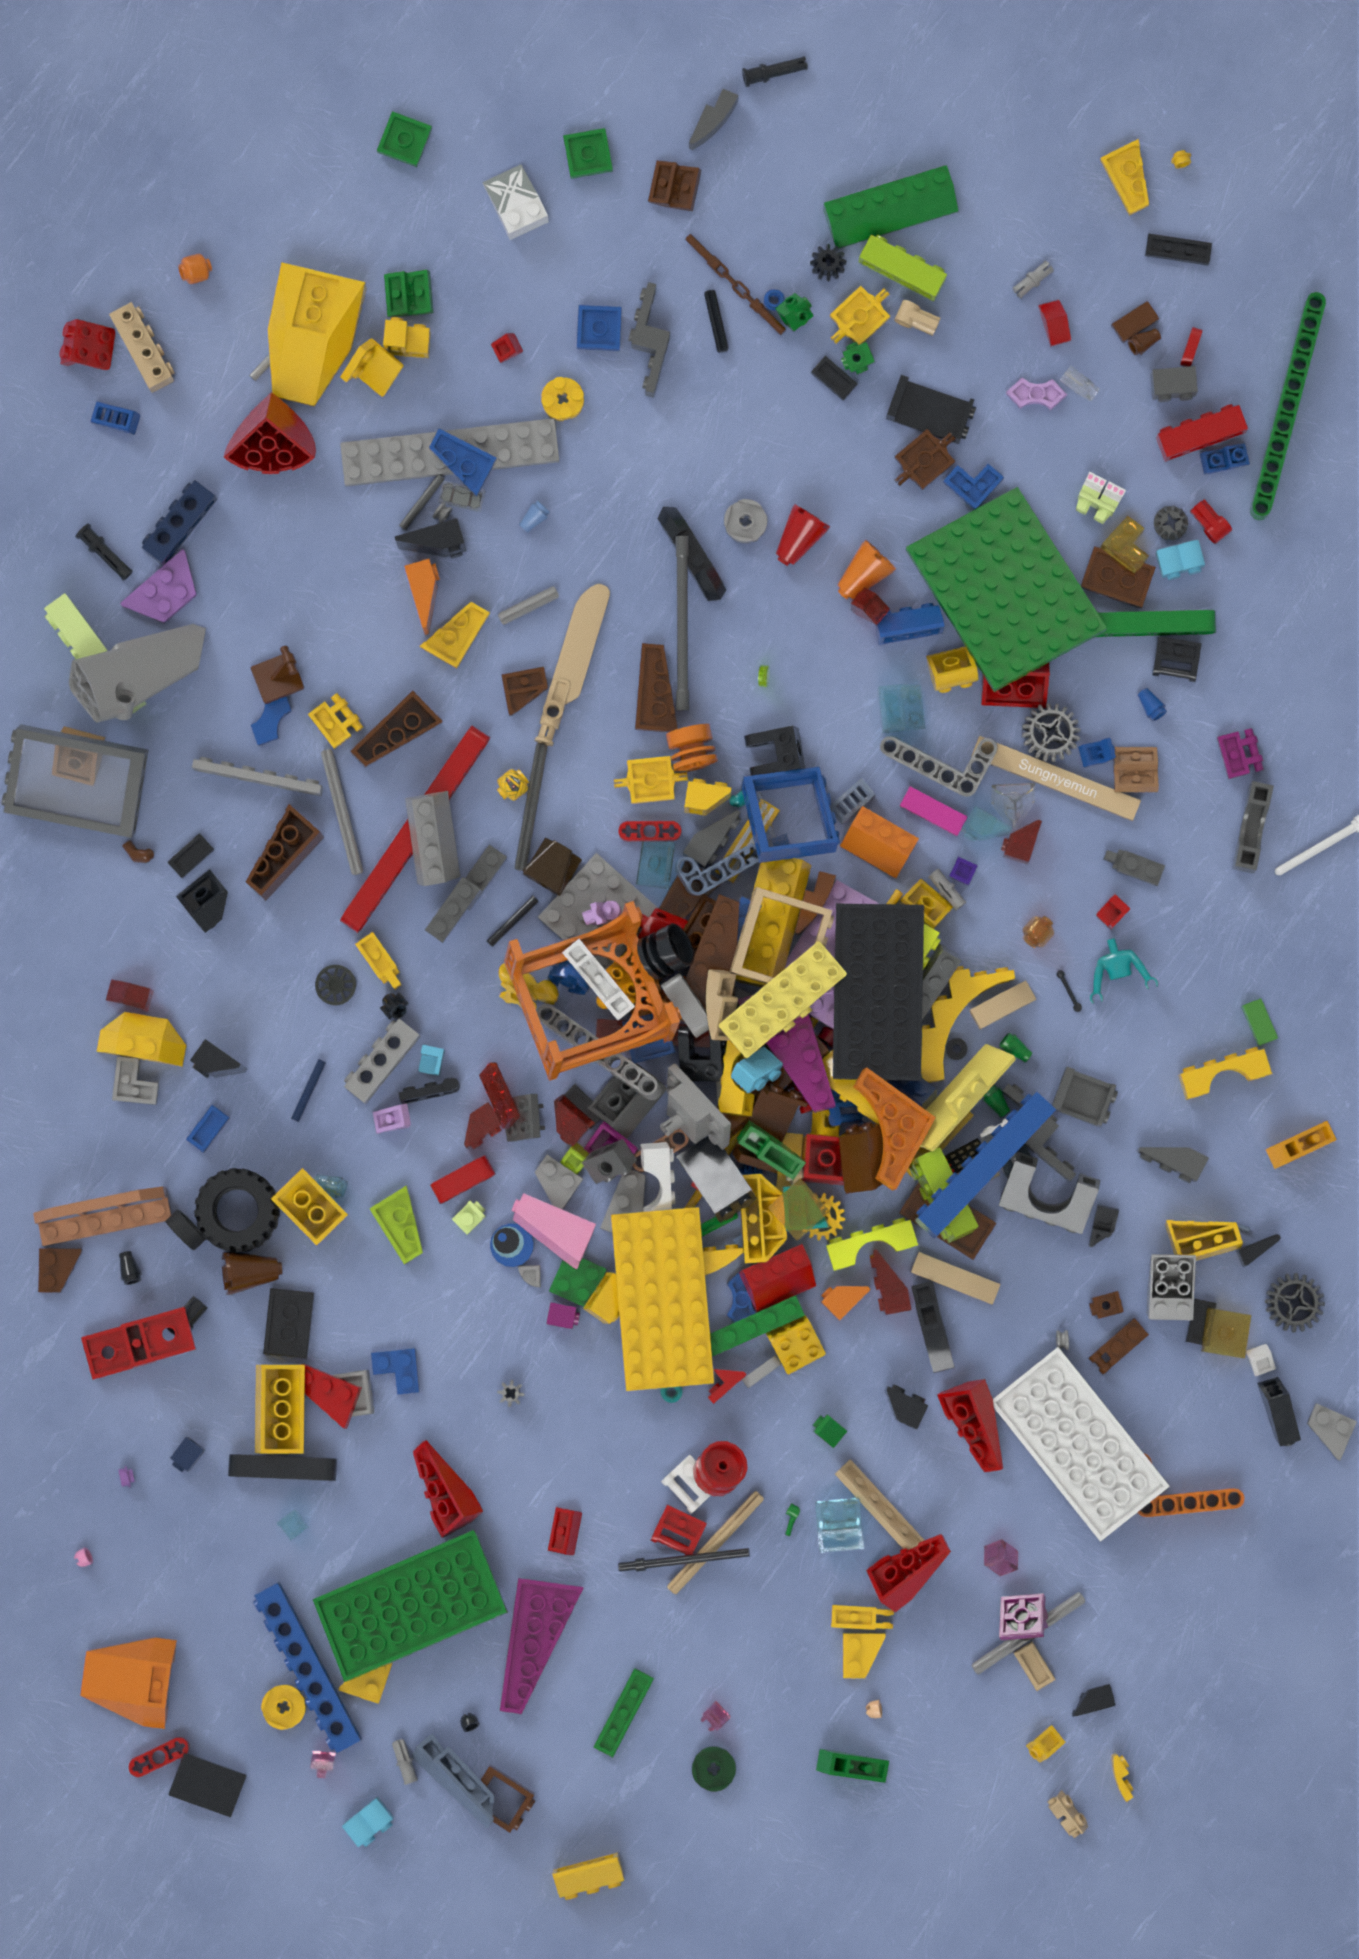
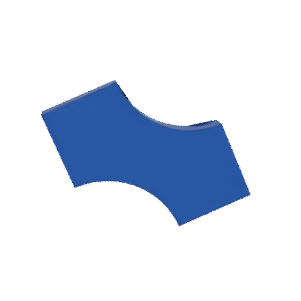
M287 696L265 704L264 712L260 719L251 724L258 746L279 739V723L285 715L292 712Z
M738 1272L727 1283L733 1295V1304L727 1316L734 1323L756 1313Z

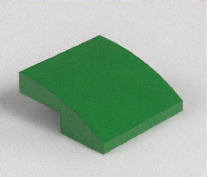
M429 270L409 273L400 271L384 274L388 317L434 313Z

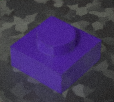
M958 856L949 877L969 886L978 865Z

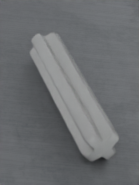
M550 587L500 612L498 617L501 623L505 625L557 599L559 594L555 587Z

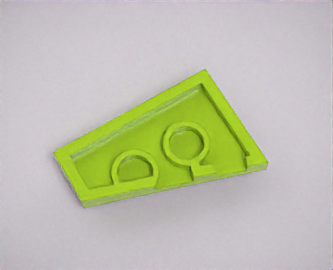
M406 1185L370 1208V1211L404 1265L423 1253Z

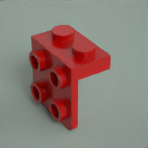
M79 319L66 322L62 332L64 341L59 352L60 364L65 366L81 364L101 370H109L111 367L115 330Z

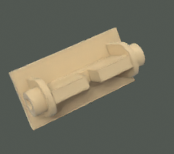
M1062 1790L1056 1797H1052L1047 1801L1049 1809L1057 1819L1063 1815L1066 1817L1060 1824L1069 1836L1072 1835L1075 1838L1083 1834L1088 1828L1084 1815L1078 1813L1073 1806L1074 1803L1070 1796L1065 1795Z

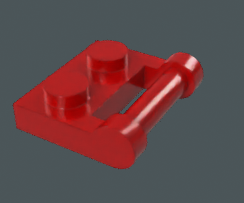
M667 1504L650 1541L654 1543L660 1542L685 1555H691L707 1523ZM663 1528L691 1540L690 1545H684L661 1534Z

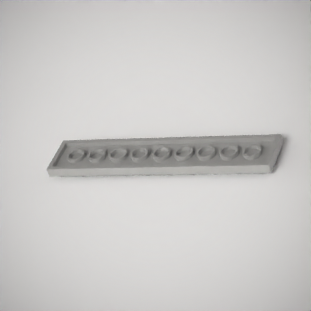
M554 418L445 431L497 457L492 470L559 462ZM437 432L340 443L345 487L435 477L437 475H453L454 473L429 449Z

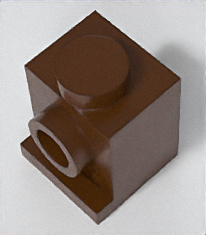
M1118 1291L1091 1298L1092 1303H1088L1091 1315L1096 1316V1319L1124 1312ZM1104 1301H1107L1110 1304L1108 1310H1104L1102 1308V1303Z

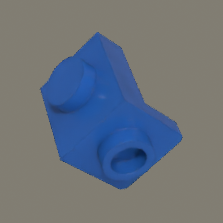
M1105 738L1101 741L1078 747L1084 768L1104 764L1116 758L1111 738Z

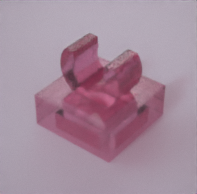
M715 1701L702 1714L703 1717L700 1721L708 1720L711 1724L708 1730L713 1731L716 1729L718 1731L731 1716Z
M313 1751L310 1768L317 1769V1778H326L327 1770H333L336 1753Z

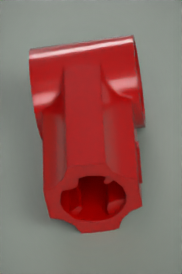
M1205 499L1190 510V513L1204 528V533L1212 543L1217 544L1232 531L1228 521L1223 516H1219Z

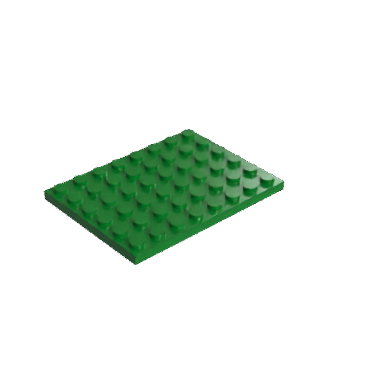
M1018 487L906 547V552L994 692L1107 630L1106 625Z

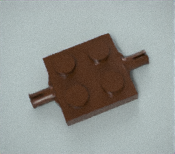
M926 429L894 457L903 469V473L894 479L897 485L901 486L906 480L911 479L923 490L951 467L955 460L948 453L946 447L956 440L952 433H949L940 441V439L934 437Z

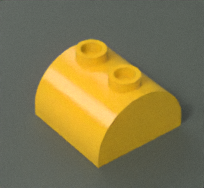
M966 646L926 656L935 691L939 690L941 693H947L951 691V687L960 685L962 688H968L972 686L973 682L978 681L977 666Z

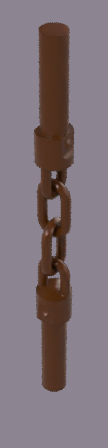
M692 234L685 238L721 278H726L732 284V289L739 297L747 299L751 303L749 307L754 312L759 313L780 335L786 331V328L765 308L758 298L753 299L750 296L749 289L741 281H735L729 275L728 268L715 255H712ZM720 266L725 269L722 274L717 270ZM740 285L746 292L742 295L735 287Z

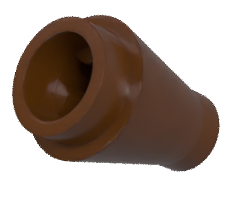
M1156 328L1132 335L1131 339L1128 340L1129 349L1134 355H1142L1157 341L1161 340V335Z

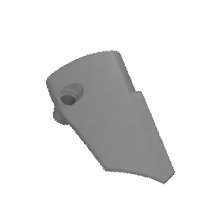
M191 624L121 642L109 651L75 659L71 663L69 676L70 690L95 722L98 723L113 718L128 720L132 717L133 708L198 670L206 628Z

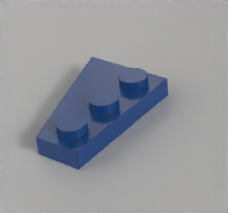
M438 429L429 446V449L477 497L497 457L441 429Z

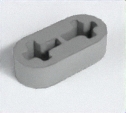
M775 1355L744 1377L742 1381L747 1388H750L780 1366L781 1362Z

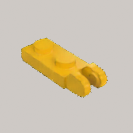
M832 1605L831 1627L875 1630L876 1628L893 1629V1624L890 1622L876 1623V1614L891 1616L894 1615V1611L890 1609H877V1607Z

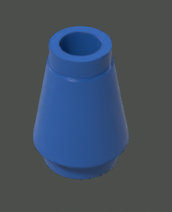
M1148 688L1138 693L1137 696L1148 718L1156 721L1166 714V705Z

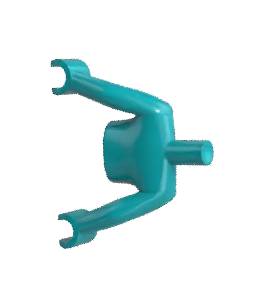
M1112 938L1107 940L1110 953L1100 957L1097 961L1094 972L1093 993L1090 995V1001L1094 1004L1093 996L1096 994L1100 995L1101 1002L1104 1000L1101 994L1104 970L1107 971L1110 980L1132 975L1131 962L1145 980L1147 989H1149L1148 982L1150 980L1156 982V987H1158L1159 982L1156 978L1151 977L1145 965L1133 950L1119 951L1116 939Z

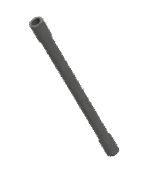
M676 536V710H689V536Z

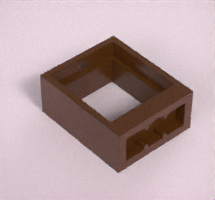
M490 1764L481 1778L486 1787L493 1776L526 1796L509 1824L493 1814V1822L509 1833H511L512 1829L517 1831L524 1820L521 1818V1815L525 1810L529 1812L536 1801L533 1799L535 1793Z

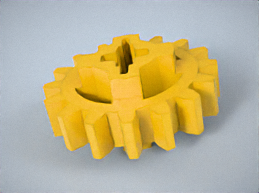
M825 1193L822 1194L821 1198L814 1194L816 1203L824 1202L820 1210L822 1212L827 1208L825 1217L828 1218L827 1222L832 1228L824 1232H819V1229L802 1230V1232L809 1231V1238L817 1235L818 1241L821 1240L822 1236L829 1240L830 1233L834 1236L837 1235L836 1228L842 1230L843 1227L839 1222L845 1221V1218L840 1217V1214L845 1212V1210L838 1209L841 1202L834 1203V1196L826 1199ZM831 1207L835 1210L836 1220L831 1218L829 1212Z

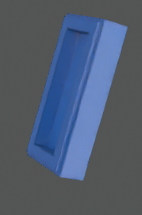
M211 1105L186 1140L204 1153L230 1117L214 1105Z

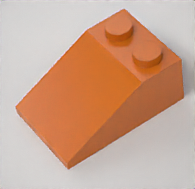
M430 559L404 566L425 635H428L430 632L438 589L436 581L440 580L436 564H431Z

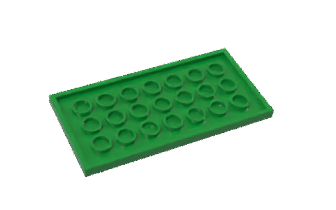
M472 1530L312 1599L344 1682L351 1681L508 1613L476 1530Z

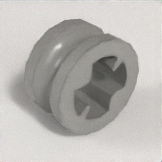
M442 502L432 517L434 519L438 518L439 523H442L448 518L453 508L446 507V503Z
M1064 1330L1063 1333L1056 1331V1346L1060 1349H1069L1068 1330Z

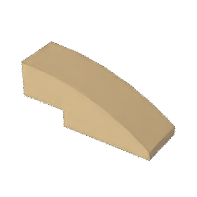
M709 969L706 985V1013L711 1039L729 1040L719 1028V1024L736 1010L738 998L732 996L736 974L725 970Z
M1024 981L970 1009L969 1012L979 1030L1037 999L1027 981Z

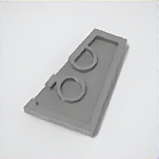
M631 1170L628 1174L621 1176L600 1227L601 1229L612 1233V1214L643 1212L645 1175Z

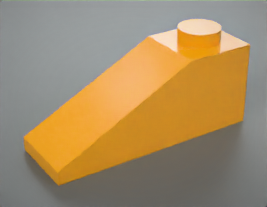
M1325 1121L1265 1150L1274 1169L1337 1139L1328 1121Z

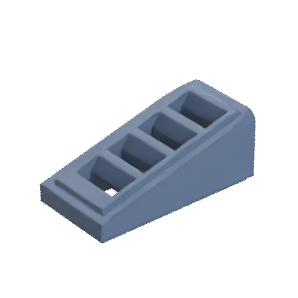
M861 778L831 804L830 810L835 813V817L843 824L860 810L862 806L872 800L876 794ZM860 787L867 797L864 798L857 789ZM852 793L860 800L859 804L850 796ZM845 799L854 807L852 810L844 803ZM840 804L847 814L844 816L836 806Z

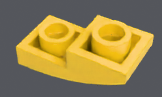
M1114 1753L1111 1755L1114 1779L1124 1801L1127 1802L1134 1798L1131 1794L1134 1791L1133 1787L1127 1779L1122 1780L1123 1777L1129 1774L1126 1769L1129 1767V1764L1123 1755L1119 1757Z

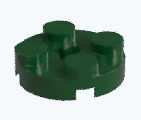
M718 1746L702 1749L695 1756L692 1763V1775L695 1782L707 1791L717 1792L724 1790L733 1781L736 1774V1764L733 1756L726 1749ZM711 1763L720 1766L721 1769L717 1771V1775L708 1772L707 1768L711 1767Z

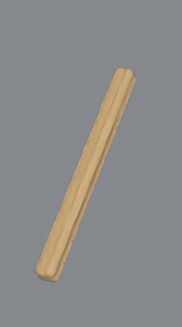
M754 1491L696 1554L716 1552L762 1503L764 1498L757 1491ZM706 1562L686 1564L670 1581L667 1588L673 1594H677Z

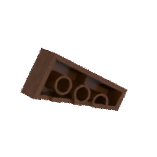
M290 804L285 809V814L279 820L275 827V832L266 843V848L245 881L265 901L324 839L323 834Z

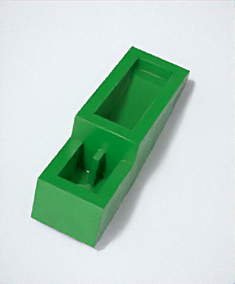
M750 1120L737 1136L740 1145L755 1153L757 1158L794 1180L806 1163L805 1160Z

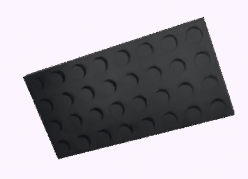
M836 903L835 960L846 971L847 975L834 985L833 1079L857 1080L862 1070L868 1068L884 1080L921 1081L924 905Z

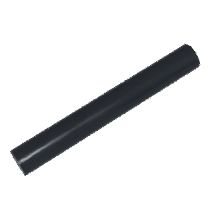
M532 895L487 940L488 944L493 947L539 901Z

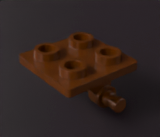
M286 645L280 648L282 655L250 668L264 704L271 703L305 688L296 667L294 654L289 652V648Z

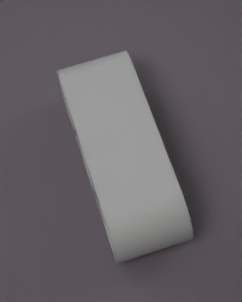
M680 973L661 985L670 1001L673 1002L674 1007H678L681 1017L696 1038L709 1030L705 1008Z

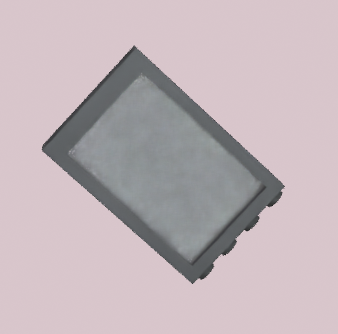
M22 724L16 730H13L11 742L14 743L13 751H10L8 756V763L11 764L10 772H7L5 776V784L8 786L1 805L4 806V813L132 838L136 833L148 749Z

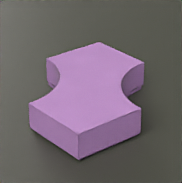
M1021 378L1006 392L1020 409L1029 404H1041L1052 410L1067 396L1053 379L1044 384H1033Z

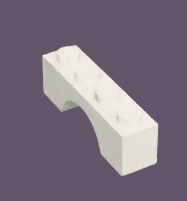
M667 1142L640 1144L641 1166L643 1170L653 1174L659 1180L658 1195L652 1203L643 1207V1212L672 1209V1204H675V1193L671 1191V1183L675 1181L674 1170H670V1162H674L673 1149L669 1148Z

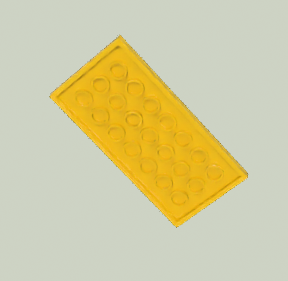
M699 1207L612 1214L611 1222L626 1391L713 1384L714 1376Z

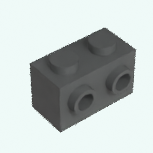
M1196 366L1152 369L1150 377L1153 400L1158 399V402H1169L1171 398H1180L1181 401H1186L1196 396L1198 392Z

